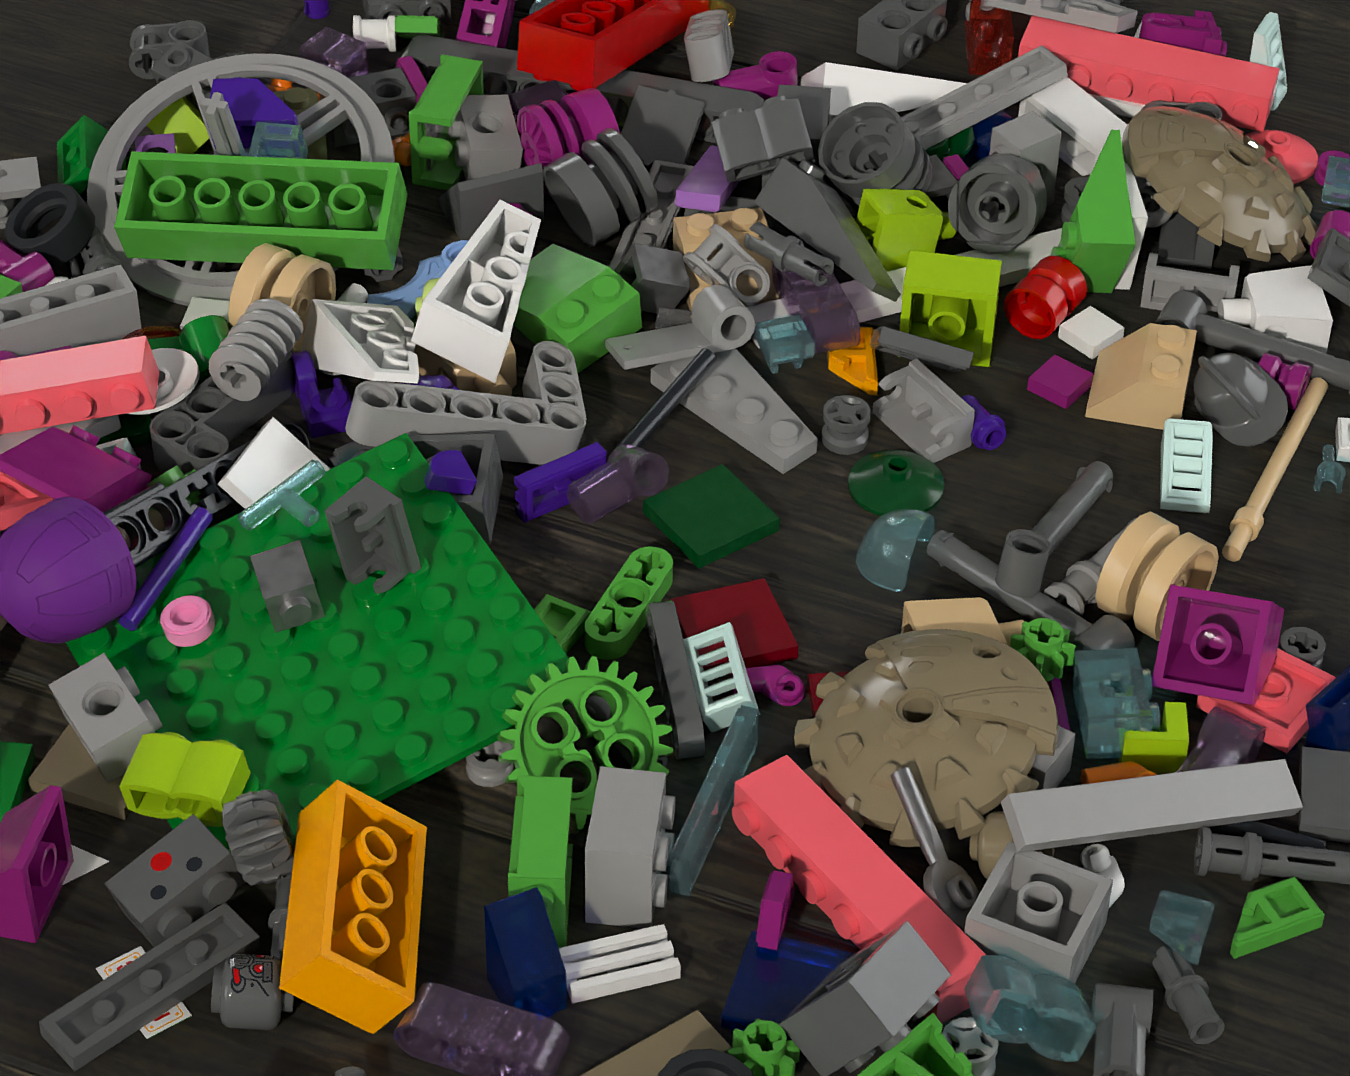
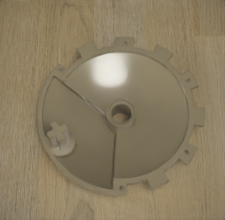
M1167 106L1141 110L1134 115L1125 128L1122 146L1126 163H1128L1135 176L1147 178L1152 187L1158 192L1152 198L1170 215L1175 212L1180 213L1199 227L1197 234L1218 246L1222 244L1223 240L1244 249L1246 256L1251 259L1268 262L1271 259V253H1281L1289 262L1303 257L1306 249L1302 241L1311 245L1318 226L1309 215L1313 205L1300 186L1293 187V181L1280 161L1274 155L1269 158L1265 157L1266 149L1249 136L1243 137V132L1240 129L1220 119L1186 109Z
M929 629L902 633L879 640L877 643L868 646L865 651V656L868 659L866 662L854 668L843 678L830 671L817 685L816 695L824 700L815 718L798 720L795 727V747L810 748L812 766L803 771L860 828L866 824L878 829L892 831L889 844L900 847H920L890 777L893 772L910 767L937 831L955 827L960 840L979 833L987 825L982 815L1001 804V801L1008 794L1036 790L1039 786L1038 781L1027 777V774L1032 768L1037 754L1054 756L1059 731L1056 707L1048 684L1039 670L1026 657L1005 643L991 637L950 629Z

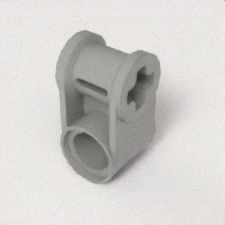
M713 224L709 228L710 235L693 253L687 252L683 256L685 264L711 286L722 285L728 288L745 307L758 304L766 296L770 288L768 272L742 248L729 232L721 226ZM718 248L719 252L708 261V256ZM747 275L755 280L758 288L755 296H744L738 291L736 287V278L738 276Z

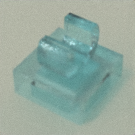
M800 315L755 323V339L772 373H778V364L792 362L794 368L798 369L801 368L804 359L814 357L815 342Z

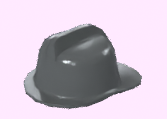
M1222 353L1210 359L1201 356L1198 359L1200 368L1194 378L1195 406L1201 416L1207 422H1210L1212 427L1224 439L1234 445L1250 447L1262 444L1275 436L1283 426L1288 412L1287 397L1281 387L1256 362L1247 357H1241L1234 353Z

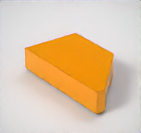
M827 328L828 370L867 394L877 395L878 378L875 349L869 346L873 328Z

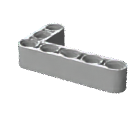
M543 341L537 343L533 348L522 384L523 397L384 381H364L355 389L345 430L347 435L355 442L374 447L404 433L408 435L495 434L500 460L544 465L578 450L587 418L575 358L572 352L560 343Z

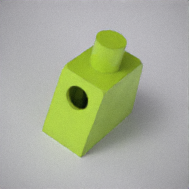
M863 189L856 223L887 272L907 267L909 250L935 253L938 240L954 237L956 231L951 225L948 212H942L924 192L902 189Z

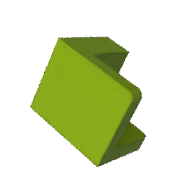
M185 96L163 109L147 124L155 135L174 133L176 153L194 154L210 139L201 113Z
M1165 702L1160 731L1121 729L1118 732L1117 739L1119 763L1132 761L1157 775L1184 772L1189 745L1186 703Z

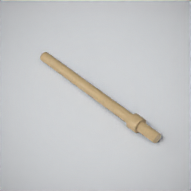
M1316 377L1310 381L1245 507L1237 510L1231 521V534L1222 549V554L1227 560L1238 561L1248 543L1257 538L1264 524L1263 513L1328 389V384L1324 379Z

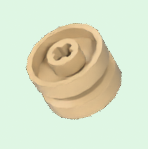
M267 243L255 247L245 258L239 269L230 294L228 309L230 330L236 325L240 316L245 313L247 307L254 301L266 298L278 300L295 311L302 321L303 333L292 349L293 352L301 351L311 299L335 301L336 279L331 264L303 254L296 257L294 252Z
M1151 511L1140 515L1119 537L1104 563L1098 579L1095 597L1098 608L1125 622L1134 619L1136 629L1159 641L1170 584L1209 591L1218 564L1217 547L1190 532L1180 535L1177 525Z

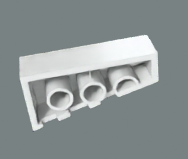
M499 200L423 300L411 342L495 383L511 337L513 323L517 314L520 296L541 219Z

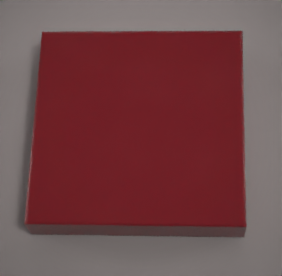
M765 578L669 599V601H673L675 604L683 639L730 622L736 635L745 668L767 666L798 659L799 646ZM724 640L699 649V656L725 647ZM725 657L703 665V670L706 671L729 662V658Z

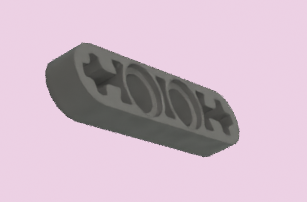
M673 601L647 603L648 636L663 704L666 708L665 713L668 726H672L670 735L676 759L704 757L703 723L675 604Z

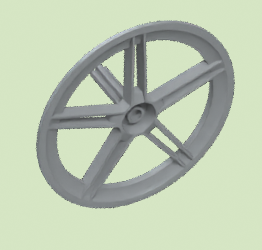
M258 53L234 55L201 63L178 72L145 92L123 112L106 134L94 157L88 180L87 205L95 216V225L105 240L110 255L117 257L121 261L126 274L134 285L156 297L189 306L192 297L230 301V294L238 271L215 272L219 262L204 261L201 270L197 271L201 261H186L185 266L180 267L163 259L127 258L114 229L119 207L118 201L121 199L127 170H121L123 161L135 138L157 114L176 100L194 92L214 150V155L292 158L348 118L359 138L361 161L395 163L394 148L385 119L376 104L364 90L338 71L305 58L289 55ZM235 77L273 78L307 86L321 93L325 98L296 116L304 141L303 148L245 149L243 148L228 102L224 100L223 95L219 92H214L211 99L205 98L202 88L210 85L212 89L213 79Z

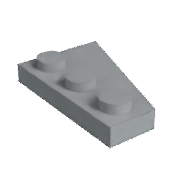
M987 0L986 5L1117 34L1135 26L1138 12L1137 10L1104 0Z

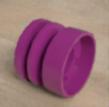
M588 88L565 95L560 99L559 104L549 99L539 105L531 104L519 110L517 130L523 148L522 158L525 167L541 163L542 169H544L546 165L567 152H574L583 159L581 150L583 142L590 139L596 141L597 134L606 128H613L620 133L615 115L607 99L599 90ZM543 176L544 195L549 196L550 193Z

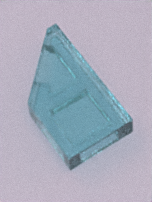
M1165 890L1160 891L1152 914L1149 931L1188 962L1198 964L1215 904H1212L1210 901Z

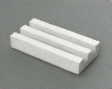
M664 924L557 949V963L572 1004L679 979L681 975V965L678 958H674V948L671 941L667 940V930ZM661 959V961H659V962H655V963H651V964H646V965H642V966H638V967L629 968V966L638 965V964H642V963H646V962H650V961H655V960ZM603 972H608V974H603V975H599V976H595V977H591V978H586V979H582V980H578V981H577L578 978H582V977H586V976H591V975H595V974H599V973H603Z

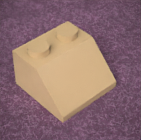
M740 208L735 211L709 214L696 213L691 216L673 218V251L682 252V256L687 252L693 253L710 235L709 228L713 224H717L729 232L742 248L768 272L770 288L766 296L758 304L780 299L774 261L754 251H750L744 246L747 233L759 240H763L758 234L749 229L757 222L763 223L768 227L761 208ZM716 248L708 256L707 260L710 261L719 252V249ZM685 264L686 272L690 277V289L685 298L692 316L693 301L697 294L711 285L700 279ZM741 275L736 278V287L741 294L749 297L757 294L758 288L753 278L747 275Z
M1149 323L1099 351L1085 417L1161 430L1164 428L1165 420L1169 418L1182 419L1197 330L1180 328L1175 325Z

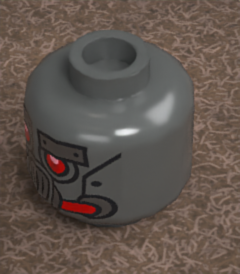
M230 955L226 959L224 967H215L211 1013H220L222 1023L232 1029L269 1031L276 1028L280 1022L281 1012H293L294 996L279 989L282 961L275 956Z

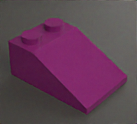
M75 425L72 426L70 432L52 426L0 454L1 472L53 499L61 497L78 498L90 503L102 513L145 490L146 484L149 483L153 476L138 468L142 459L116 446L111 454L96 447L100 438Z

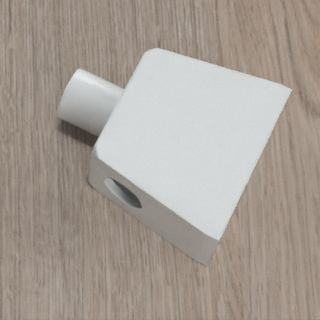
M1312 265L1251 273L1244 278L1241 299H1220L1218 304V319L1323 353H1327L1333 322L1323 289L1307 279Z

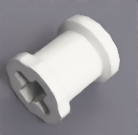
M354 15V52L361 53L363 49L388 48L390 52H395L397 48L395 16H388L387 19H362L360 15Z

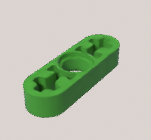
M648 546L635 550L629 556L585 621V648L589 654L596 656L598 659L613 660L622 657L628 652L647 623V603L661 602L672 585L673 559L666 550ZM642 574H648L646 582L642 581ZM631 597L640 600L642 603L636 607L628 608L620 606L616 602L622 598ZM612 622L616 624V632H610L612 630Z

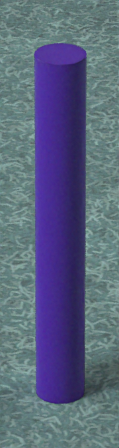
M197 507L136 592L128 611L118 618V622L122 627L130 631L137 629L213 520V516L208 510Z

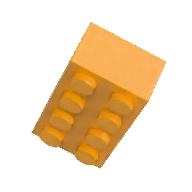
M338 779L298 814L279 989L371 1034L376 1033L414 1002L426 826Z

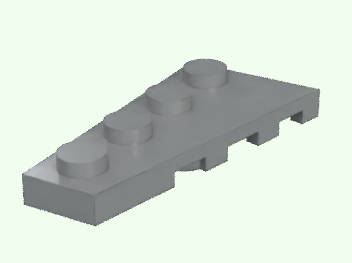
M736 348L715 352L714 355L717 361L680 402L684 407L782 474L817 453V437ZM694 357L656 365L651 369V384L664 392Z

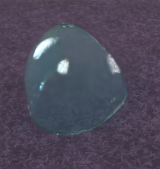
M896 509L876 519L865 533L856 555V565L860 573L867 580L882 588L892 591L903 590L907 583L908 570L916 541L927 542L934 535L935 520L933 515L917 509Z

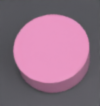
M183 596L171 601L163 609L160 617L161 626L166 638L176 646L189 647L205 641L215 628V618L211 607L205 599L199 596Z

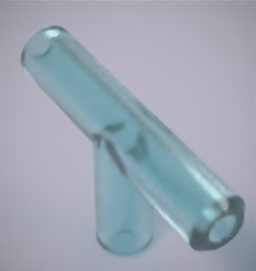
M312 459L238 515V521L241 526L251 531L281 507L305 526L314 525L318 521L319 511L300 497L299 494L324 476L325 470L322 464Z

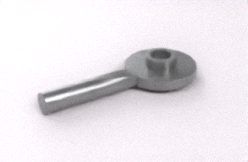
M910 767L899 769L893 772L890 777L919 845L930 865L924 873L925 894L965 932L966 917L980 893L966 871L955 862L948 860L943 843Z

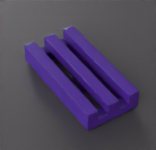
M596 442L515 476L514 484L519 489L515 491V499L519 503L515 506L517 516L525 523L607 488V451Z

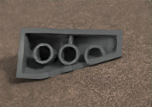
M782 157L754 203L825 257L831 259L833 263L869 290L896 302L901 295L838 192L822 180L825 172L805 159H802L798 165Z

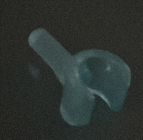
M1325 445L1322 448L1323 462L1317 467L1313 489L1319 492L1322 482L1330 481L1337 487L1336 494H1340L1346 471L1340 463L1335 462L1334 447L1332 445Z

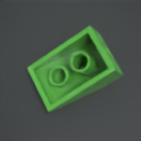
M1120 130L1110 131L1069 222H1064L1059 245L1054 246L1051 251V256L1063 257L1079 268L1085 277L1087 292L1112 293L1136 245Z
M552 244L530 259L513 325L535 344L543 341H553L566 346L575 358L577 373H580L609 352L605 347V339L634 334L642 328L640 295L638 291L609 266Z

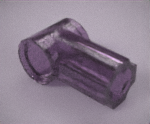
M624 444L612 451L607 463L569 484V491L566 495L571 508L576 511L580 519L587 524H592L638 495L652 496L659 493L668 481V464L663 457L635 445ZM639 464H640L639 471H638L637 475L635 476L636 469H637V467H638Z
M1216 706L1206 717L1196 746L1177 772L1254 763L1262 747L1266 729L1261 725Z

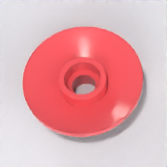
M1278 130L1254 131L1243 135V137L1249 136L1266 149V158L1274 155L1284 166L1293 184L1308 179L1317 168L1318 154L1309 142L1297 135Z

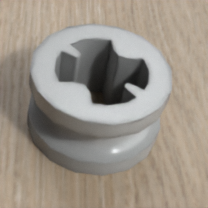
M498 740L465 757L467 761L466 773L469 779L483 787H495L505 783L504 779L513 771V763H503L495 759H498L502 753L511 750V744Z

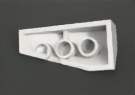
M828 62L801 77V86L831 88L829 124L833 118L848 107L864 102H880L895 109L899 116L906 115L967 84Z
M311 299L301 351L306 350L310 353L314 368L317 371L327 375L343 374L372 381L418 383L417 354L414 353L416 344L411 342L414 323L398 306Z

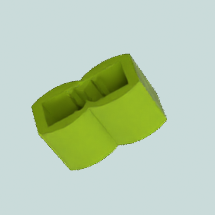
M164 732L162 734L149 733L142 735L119 787L127 808L135 813L161 819L179 817L183 820L194 814L204 826L222 827L223 806L225 803L236 799V796L242 794L250 776V770L243 750L226 740L216 739L192 743L182 735L174 732Z

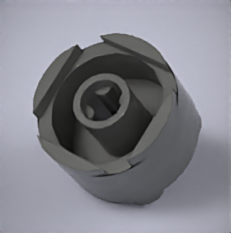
M1010 154L987 156L972 165L959 178L951 190L948 201V214L951 225L956 232L958 231L968 241V245L978 251L985 253L1009 251L1022 243L1041 222L1047 206L1046 187L1039 169L1033 163ZM993 196L998 197L999 202L1004 203L1005 208L1003 210H999L997 202L991 201Z

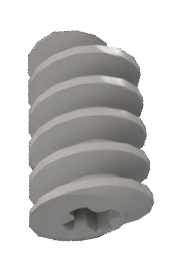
M267 298L256 300L247 307L245 313L240 316L236 325L231 328L227 337L222 340L219 348L213 352L209 360L210 375L213 382L223 393L239 401H251L259 395L261 389L268 383L270 376L274 375L278 365L284 361L287 353L293 349L295 342L300 339L303 333L302 321L297 313L288 305L278 300Z

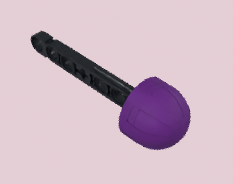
M282 423L291 434L310 450L307 435L302 428L294 423ZM252 440L166 488L161 482H157L103 513L81 499L61 497L23 516L19 521L8 527L0 536L1 617H4L22 635L46 643H64L94 633L121 617L128 611L135 597V568L167 550L197 507L205 508L213 514L236 501L229 494L219 489L215 481V472L217 470L225 475ZM199 490L203 499L190 506L185 497ZM150 507L155 508L162 515L164 520L163 531L157 530L150 523L148 517ZM116 526L122 528L128 534L130 548H128Z

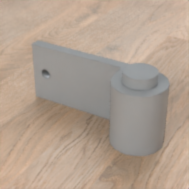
M712 285L704 288L694 299L692 323L605 339V347L624 370L694 357L702 348H707L713 353L738 348L751 338L754 333L755 320L752 313L728 288L722 285Z

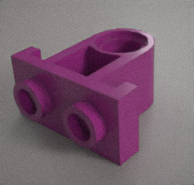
M1195 10L1194 17L1165 13H1147L1143 15L1140 39L1226 57L1227 42L1222 40L1221 27H1217L1211 12Z

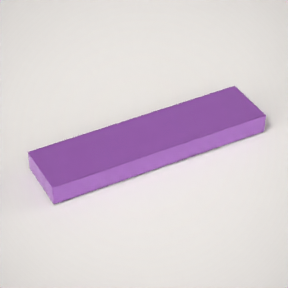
M710 145L676 189L675 205L677 207L718 212L740 181L727 182L717 146Z

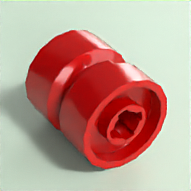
M1047 256L1041 259L1028 272V275L1021 279L1005 297L1004 310L1007 319L1017 331L1032 339H1043L1050 336L1086 297L1087 284L1085 277L1076 265L1063 257Z

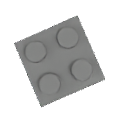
M600 766L585 846L586 923L648 928L652 927L655 907L665 908L668 875L660 873L661 871H666V866L672 865L675 840L674 833L665 832V829L672 830L675 813V796H666V773Z
M1009 841L966 917L964 933L992 960L991 973L1066 1001L1106 925L1113 879L1037 851L1017 853L1015 844Z

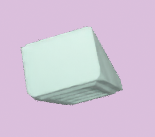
M1273 12L1266 14L1255 31L1250 62L1280 68L1271 110L1277 109L1287 93V79L1278 14Z
M1169 418L1164 422L1161 440L1160 509L1209 513L1212 471V424L1207 421ZM1172 486L1198 488L1199 491L1172 489Z
M730 622L683 639L701 716L711 733L760 715L736 635ZM724 640L725 647L699 656V649ZM725 657L729 658V662L706 671L703 670V665ZM733 673V678L708 686L707 681ZM735 688L737 689L736 694L713 702V696Z

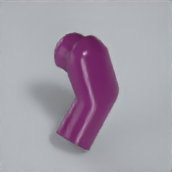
M781 665L746 668L753 693L760 692L781 706H793L802 700L805 694L804 684L799 676ZM732 689L733 694H736L737 689Z

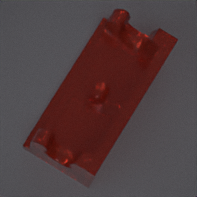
M971 0L969 21H965L964 24L969 75H985L1012 61L1014 33L1010 10L993 7L991 10L984 11L980 9L981 0Z

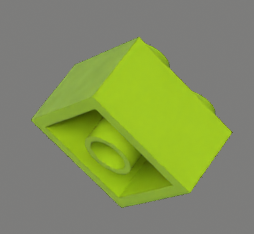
M909 250L903 283L900 331L974 352L970 365L989 367L995 332L1002 261Z

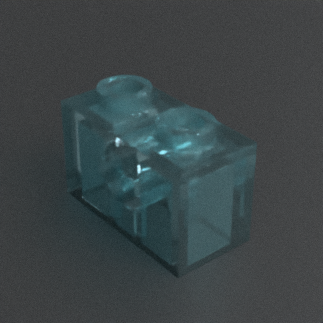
M1137 648L1075 651L1073 695L1086 759L1121 757L1123 736L1126 731L1160 732L1158 703H1149V699L1152 698L1151 672L1149 668H1141Z

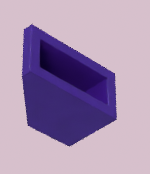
M242 77L213 79L210 99L214 92H219L223 95L224 100L228 102L243 148H303L304 141L296 113L260 80Z

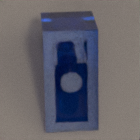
M535 887L484 906L487 980L514 1027L516 1028L534 1020H544L554 1013L566 1009V970L542 895L538 888Z

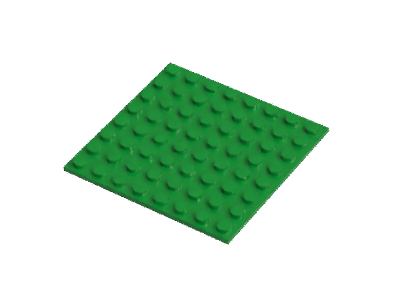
M407 433L393 438L206 529L135 631L122 627L117 618L94 633L65 642L79 667L105 653L115 670L123 666L126 667L140 691V694L134 697L139 704L147 699L163 726L156 730L155 733L174 732L182 735L192 743L221 739L231 742L243 750L250 770V776L242 794L270 789L277 794L279 801L284 806L286 816L290 820L295 841L298 814L337 779L380 802L498 741L497 737L501 731L514 728L512 724L502 718L506 709L521 710L513 700V694L520 690L532 695L526 681L532 674L538 676L546 683L545 667L553 663L561 674H564L565 664L569 659L449 492L428 490L426 488L424 476L429 463ZM366 476L402 500L421 568L415 574L409 572L391 589L378 594L374 591L373 583L384 576L386 572L382 570L374 571L367 579L356 585L348 581L345 577L324 511ZM300 540L325 617L275 633L250 556ZM165 551L135 568L136 592ZM193 595L205 599L209 603L215 618V628L212 634L205 641L189 647L176 646L169 642L160 622L163 609L171 601L183 596ZM566 700L563 701L562 705L564 707L570 704L571 702ZM179 817L166 819L172 830L185 821ZM205 826L231 853L225 838L224 827Z

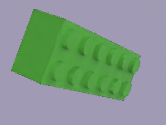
M131 151L114 229L127 258L243 263L255 247L267 243L294 252L296 257L303 254L330 263L333 268L394 270L408 194L399 163Z

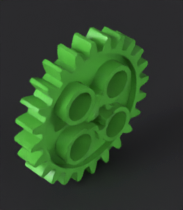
M592 656L588 660L585 670H580L576 659L569 657L565 664L564 674H561L553 663L548 664L545 667L546 683L538 676L532 674L526 680L532 695L517 690L512 698L521 710L506 709L502 715V718L512 724L514 728L501 731L497 737L498 740L504 743L512 744L511 750L502 753L498 757L499 762L514 763L516 768L504 779L506 783L517 782V776L560 777L561 769L566 766L576 767L581 770L586 781L585 788L582 792H572L570 816L572 817L574 832L581 831L585 825L586 818H591L598 781L592 761L594 760L599 770L600 766L615 768L608 757L611 745H624L630 750L633 756L632 770L666 773V776L669 770L659 764L657 759L668 757L673 753V748L659 743V738L670 733L672 726L656 725L655 718L666 709L665 706L656 705L649 707L646 703V700L654 690L653 687L650 686L637 692L633 688L638 675L635 671L630 673L624 680L617 678L618 662L613 661L605 672H600L596 656ZM598 696L607 701L611 710L610 718L607 721H595L588 715L585 708L588 697ZM563 701L571 702L578 728L570 715L564 710ZM542 718L556 720L563 731L561 742L552 744L542 740L537 732L538 720ZM580 733L584 738L594 737L597 745L591 750V756L586 749L577 751L574 747V742L580 738Z

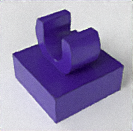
M340 378L333 379V388L318 390L314 382L309 383L307 393L299 394L300 409L311 438L346 431L345 427L352 401L346 386L343 385Z

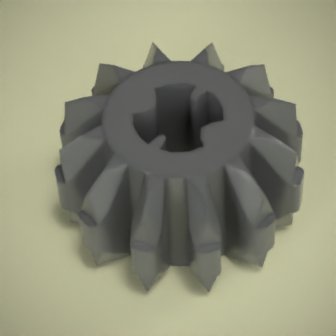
M270 789L258 792L250 791L238 795L236 799L225 803L222 810V824L226 833L225 838L229 844L231 856L234 858L237 870L242 874L243 880L251 886L261 883L269 884L284 879L286 875L292 873L295 836L290 826V820L286 816L284 806L279 801L278 795Z

